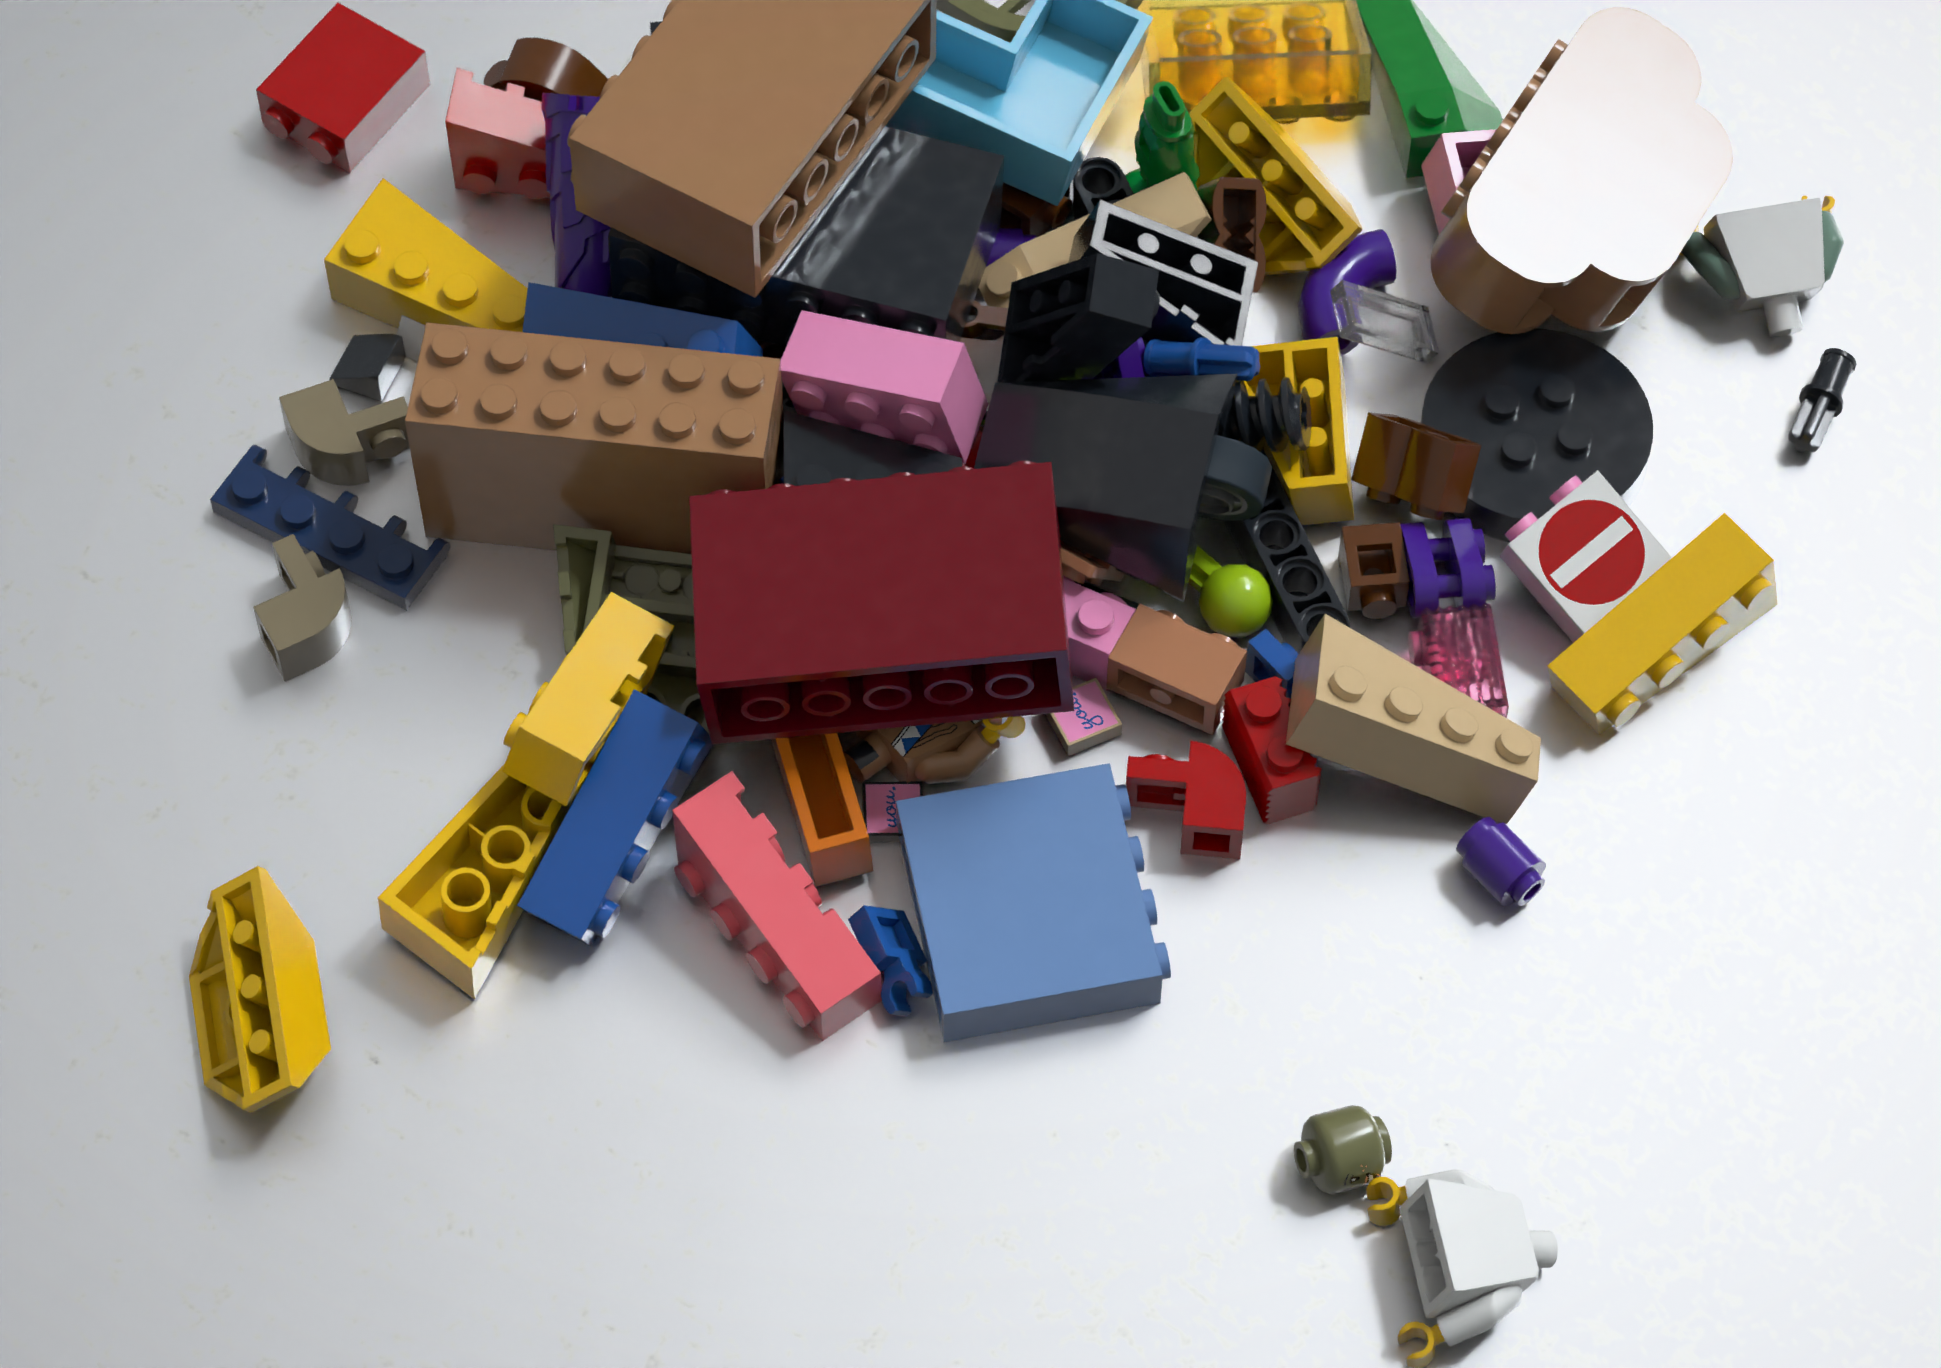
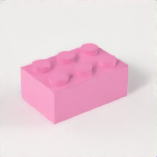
M801 310L781 358L782 382L797 414L961 457L964 464L989 405L965 344L961 342Z

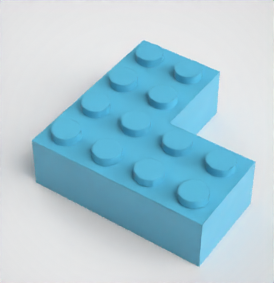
M1035 0L1011 43L937 10L936 59L885 127L1003 155L1004 183L1058 206L1138 65L1153 17L1116 0Z

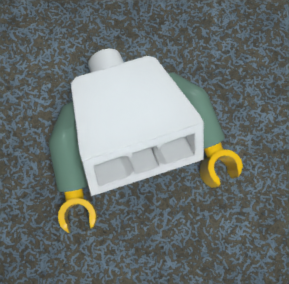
M1803 195L1801 200L1715 214L1703 227L1704 235L1699 232L1698 224L1679 255H1684L1694 269L1722 298L1729 299L1736 311L1764 308L1770 337H1780L1803 330L1798 302L1812 299L1824 288V284L1831 280L1844 247L1843 236L1832 214L1835 205L1833 196H1824L1822 204L1820 197L1807 199L1808 196Z

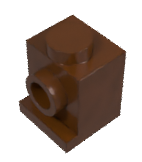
M1400 522L1342 527L1338 563L1342 571L1347 610H1362V614L1367 618L1382 619L1393 615L1397 607H1406L1410 581Z

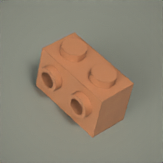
M1139 604L1108 657L1106 688L1214 735L1224 717L1222 713L1225 711L1223 708L1225 705L1223 700L1226 699L1224 694L1231 689L1241 687L1244 682L1247 650L1238 647L1232 639L1218 633L1209 634L1186 624L1179 616L1170 611H1156Z

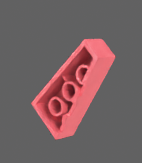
M731 771L672 810L678 865L674 867L675 874L683 888L692 897L700 894L712 908L710 915L723 936L728 940L736 937L748 951L746 958L757 977L765 984L773 981L785 995L783 996V1003L793 1020L802 1028L809 1024L820 1039L824 1041L882 1001L881 972L834 909H829L822 914L819 910L822 901L813 884L814 881L801 863L790 868L786 865L784 853L775 839L778 832L764 813H761L754 819L750 816L741 803V793L744 792L745 787L734 772Z

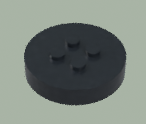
M1535 328L1519 334L1496 332L1476 339L1455 352L1444 362L1429 384L1420 423L1436 430L1450 433L1481 445L1464 513H1451L1458 519L1469 518L1473 529H1482L1483 534L1509 543L1510 541L1504 534L1530 512L1539 519L1555 505L1549 497L1575 475L1583 483L1598 470L1630 507L1637 497L1646 475L1653 443L1654 427L1648 399L1635 376L1621 361L1604 348L1589 340L1566 332Z

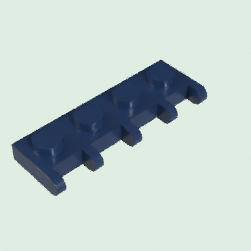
M256 444L252 445L210 498L213 512L273 543L294 534L304 554L313 550L324 569L332 572L340 568L344 579L407 611L448 556L451 544L438 537L428 550H425L402 538L407 526L406 520L394 515L382 528L353 513L358 504L357 495L344 491L337 501L333 503L305 489L310 479L309 471L297 466L285 479L262 467L267 457V450Z

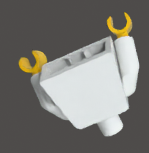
M1451 1169L1406 1179V1185L1400 1187L1392 1179L1379 1176L1372 1179L1366 1188L1368 1200H1378L1381 1198L1390 1200L1385 1204H1375L1367 1209L1369 1220L1373 1224L1378 1226L1391 1225L1402 1216L1425 1317H1437L1438 1324L1431 1327L1414 1321L1405 1324L1399 1331L1398 1344H1403L1412 1338H1422L1427 1342L1425 1349L1412 1353L1406 1358V1364L1409 1367L1422 1368L1430 1364L1435 1357L1436 1345L1446 1341L1449 1346H1453L1495 1326L1520 1305L1522 1293L1538 1279L1539 1268H1551L1557 1261L1558 1241L1555 1234L1549 1230H1529L1522 1201L1515 1194L1494 1190L1493 1187L1461 1169Z

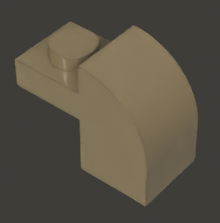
M334 379L279 397L285 428L299 462L310 474L324 482L343 486L368 483L370 481L366 466L367 462L376 459H389L410 448L405 424L408 406L404 396L352 414H348Z
M294 534L272 543L278 572L288 591L253 607L260 637L285 682L313 670L332 659L345 644L351 629V610L340 568L325 574L316 553L312 550L304 554Z

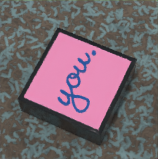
M906 781L862 782V815L870 843L899 842V836H902V833H898L896 824V801L923 796L922 781H910L908 783Z

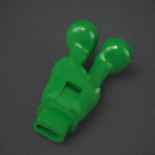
M1168 81L1156 83L1153 87V94L1144 101L1143 112L1141 113L1138 131L1134 139L1136 162L1140 168L1125 175L1134 194L1183 172L1189 176L1196 191L1198 189L1196 182L1200 172L1194 159V126L1178 91Z

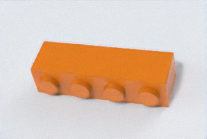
M838 734L771 739L815 887L873 872L869 835Z

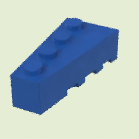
M528 282L522 331L525 333L763 357L762 347L735 320Z
M634 689L517 906L590 946L593 945L598 935L602 938L606 937L620 913L621 905L617 903L629 883H635L640 877L648 862L649 850L662 829L673 816L672 810L677 807L678 802L713 745L709 733L697 721Z

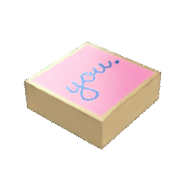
M1097 678L1073 687L1074 711L1045 714L1067 756L1122 735V723Z

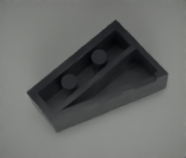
M1100 200L1075 234L1069 262L1100 253L1159 270L1157 291L1160 296L1158 312L1152 321L1151 329L1141 337L1147 342L1159 339L1161 341L1194 343L1197 338L1202 337L1209 339L1212 344L1242 346L1258 262Z

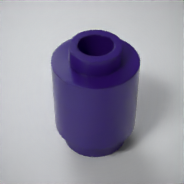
M1485 817L1475 823L1457 844L1456 851L1463 857L1462 866L1502 906H1508L1514 902L1520 906L1528 903L1541 891L1546 882L1542 877L1546 863L1504 822L1497 824L1491 817Z

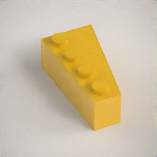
M382 178L324 258L331 299L395 328H399L401 316L403 315L424 325L428 322L515 332L523 331L528 288L384 178Z
M1724 512L1547 665L1551 687L1599 735L1613 725L1615 727L1623 725L1634 716L1641 704L1670 685L1682 674L1778 605L1774 559Z
M504 765L378 896L381 928L474 1000L523 912V909L517 906L578 794L577 792L568 805L564 806L503 773Z

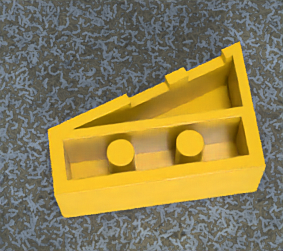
M1338 337L1252 346L1259 351L1261 367L1259 374L1254 376L1252 380L1243 381L1249 396H1255L1259 379H1266L1272 395H1278L1282 378L1289 377L1295 393H1301L1302 388L1305 386L1310 397L1311 439L1309 447L1305 451H1297L1289 440L1283 452L1276 453L1271 451L1267 442L1263 448L1302 525L1354 520L1345 377Z
M611 592L572 650L566 655L549 683L544 682L539 688L530 705L528 714L519 712L511 723L503 741V744L511 749L502 772L567 806L582 787L633 690L635 689L647 695L674 625Z

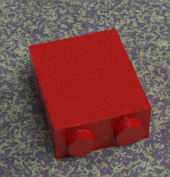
M337 2L256 89L261 120L273 135L281 139L288 137L307 148L311 155L325 164L332 162L351 173L427 90L431 83L425 50Z

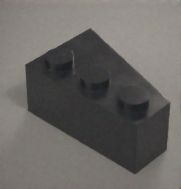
M1096 253L1013 281L1011 283L997 382L1093 379L1151 329L1152 321L1158 312L1160 296L1157 291L1159 270Z
M784 410V484L800 486L828 483L837 478H850L853 480L885 478L899 472H908L915 475L948 472L953 468L962 467L961 457Z

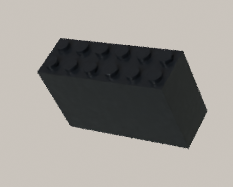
M884 127L756 298L611 227L608 234L612 298L735 320L743 326L755 341L761 340L785 347L788 344L801 310L960 342L1001 225L1004 156Z

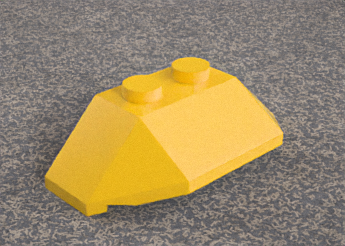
M1225 76L1189 112L1195 130L1193 134L1194 159L1200 172L1196 182L1198 189L1200 185L1219 177L1260 179L1263 185L1267 210L1263 228L1258 236L1265 251V275L1305 272L1322 268L1331 262L1363 230L1348 200L1286 130L1230 78Z
M260 866L252 868L211 891L207 909L211 910L200 932L189 974L204 1085L250 1113L299 1089L331 1050L314 939L267 870Z

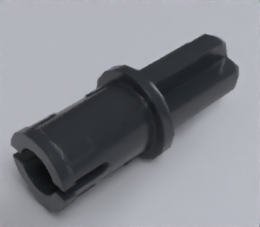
M1839 348L1824 350L1811 383L1804 386L1800 392L1799 400L1801 406L1789 431L1788 439L1794 444V449L1801 453L1805 450L1810 452L1819 450L1833 417H1837L1843 411L1845 403L1842 396L1851 375L1857 367L1856 359L1847 351Z

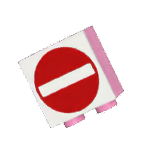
M1598 470L1583 483L1575 475L1549 497L1555 506L1539 519L1530 512L1504 534L1510 543L1500 554V558L1573 643L1672 558L1669 552Z

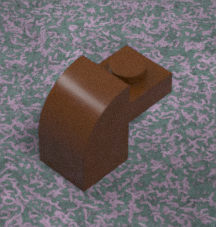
M528 37L516 40L509 59L494 64L486 73L483 83L486 86L505 91L508 83L525 87L524 97L542 102V93L600 97L608 78L591 61L576 50L556 41Z

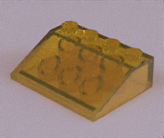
M1144 0L1136 9L1153 17L1140 57L1144 100L1153 94V87L1156 83L1168 81L1175 86L1189 113L1227 76L1278 124H1291L1299 121L1301 118L1324 117L1330 121L1344 122L1354 119L1355 116L1370 115L1372 53L1356 0Z

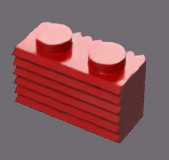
M1276 676L1226 692L1224 694L1226 699L1223 700L1225 711L1222 712L1224 717L1221 724L1262 821L1265 824L1275 823L1314 811L1318 801L1322 768L1317 767V758L1313 757L1311 753L1286 744L1291 699L1286 697L1287 689L1282 687L1283 679Z

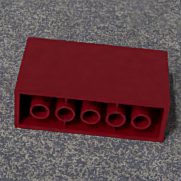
M1018 461L1002 467L980 469L956 467L948 472L917 475L899 472L885 478L864 480L837 478L822 484L800 486L776 484L767 489L737 492L719 489L705 495L689 496L696 681L712 745L1074 711L1060 532L1052 462L1034 463L1031 461Z

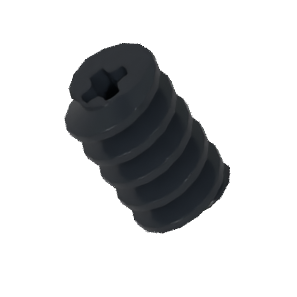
M1283 377L1278 395H1272L1267 380L1259 379L1255 396H1249L1244 382L1237 381L1225 433L1218 431L1217 435L1240 441L1257 449L1259 452L1263 450L1266 442L1271 451L1276 453L1283 452L1289 440L1295 450L1305 451L1309 447L1311 439V406L1307 388L1304 386L1301 393H1295L1289 377Z

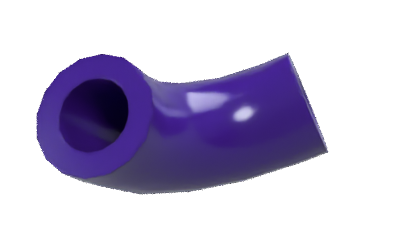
M1383 229L1357 235L1331 262L1322 268L1313 269L1308 272L1297 304L1303 340L1338 337L1341 356L1352 351L1359 344L1362 335L1354 313L1357 300L1365 292L1392 284L1396 280L1397 270L1394 251L1390 239Z

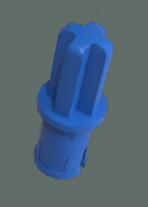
M1202 337L1197 338L1194 343L1153 339L1148 342L1144 352V367L1150 377L1238 374L1237 381H1250L1259 374L1261 367L1259 351L1254 347L1212 344L1209 339Z

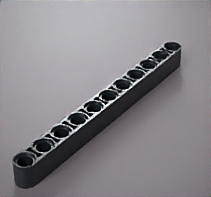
M1102 157L1088 158L1082 162L1073 178L1072 212L1075 220L1090 214L1100 200L1113 204L1134 194L1117 163ZM1142 338L1144 345L1146 347L1148 342ZM1263 449V450L1261 451V453L1267 457V455H1266V453H1265V451H1264V449ZM1272 467L1264 506L1260 514L1246 520L1224 521L1246 565L1262 573L1270 585L1274 601L1271 616L1284 642L1290 644L1299 654L1324 614L1329 615L1351 628L1349 617ZM1276 545L1284 549L1274 550L1266 546ZM1290 592H1303L1307 596H1293Z

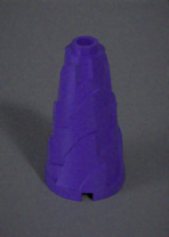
M542 93L541 110L545 121L547 192L550 193L551 234L555 250V287L612 297L608 234L611 227L576 210L574 184L571 182V152L567 144L570 129L576 119L581 115L587 116L600 100V97Z

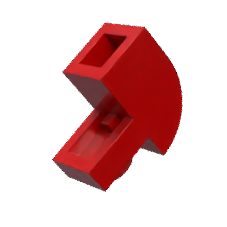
M1191 741L1189 762L1177 761L1161 754H1151L1144 757L1128 756L1126 788L1130 807L1184 812L1180 854L1240 860L1246 806V786L1240 770L1226 754L1208 744Z

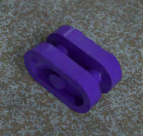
M1469 518L1444 520L1443 538L1428 539L1423 522L1400 524L1410 581L1407 603L1411 617L1413 619L1437 617L1439 599L1453 597L1459 615L1484 613L1486 601L1495 600L1496 582L1493 566L1483 565L1485 563V540L1482 529H1473ZM1445 561L1447 574L1437 575L1435 562Z

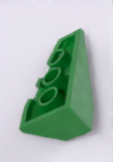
M1414 0L1353 1V9L1406 179L1424 176L1421 165L1441 134L1495 130L1499 127L1503 118L1498 107Z

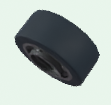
M1217 435L1198 515L1221 520H1246L1259 515L1264 506L1272 471L1268 458L1249 445Z

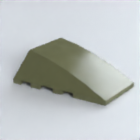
M553 524L558 561L559 594L562 604L565 654L567 655L572 650L611 592L674 625V629L646 696L697 721L709 733L696 681L692 554L616 545L611 531Z

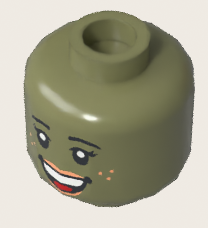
M1350 1105L1310 1116L1303 1125L1301 1141L1294 1144V1159L1300 1175L1305 1179L1311 1178L1322 1192L1328 1194H1338L1368 1186L1372 1179L1383 1175L1385 1165L1389 1164L1392 1158L1391 1139L1383 1120L1379 1116H1372L1365 1108L1357 1105Z

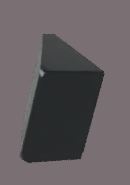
M392 333L353 335L329 380L334 379L338 387L382 401L406 358L402 336Z

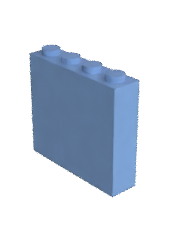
M1110 763L896 801V824L898 833H902V836H899V843L922 947L927 959L926 965L933 989L943 1042L1161 1003L1162 980L1171 978L1168 951L1164 942H1154L1151 926L1158 923L1155 899L1151 889L1141 890L1137 873L1144 872L1143 852L1138 836L1128 837L1124 821L1131 820L1129 796L1125 784L1115 785Z

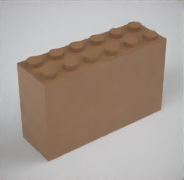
M671 0L665 10L663 21L651 36L645 35L639 40L628 65L619 76L613 75L608 79L602 89L600 100L587 116H579L570 129L567 144L571 152V182L574 184L576 210L756 298L935 61L937 0Z
M426 322L405 419L426 537L556 550L553 524L611 531L616 545L692 554L689 496L705 495L719 489H728L735 492L767 489L770 486L780 484L779 479L784 476V413L781 360L779 358Z

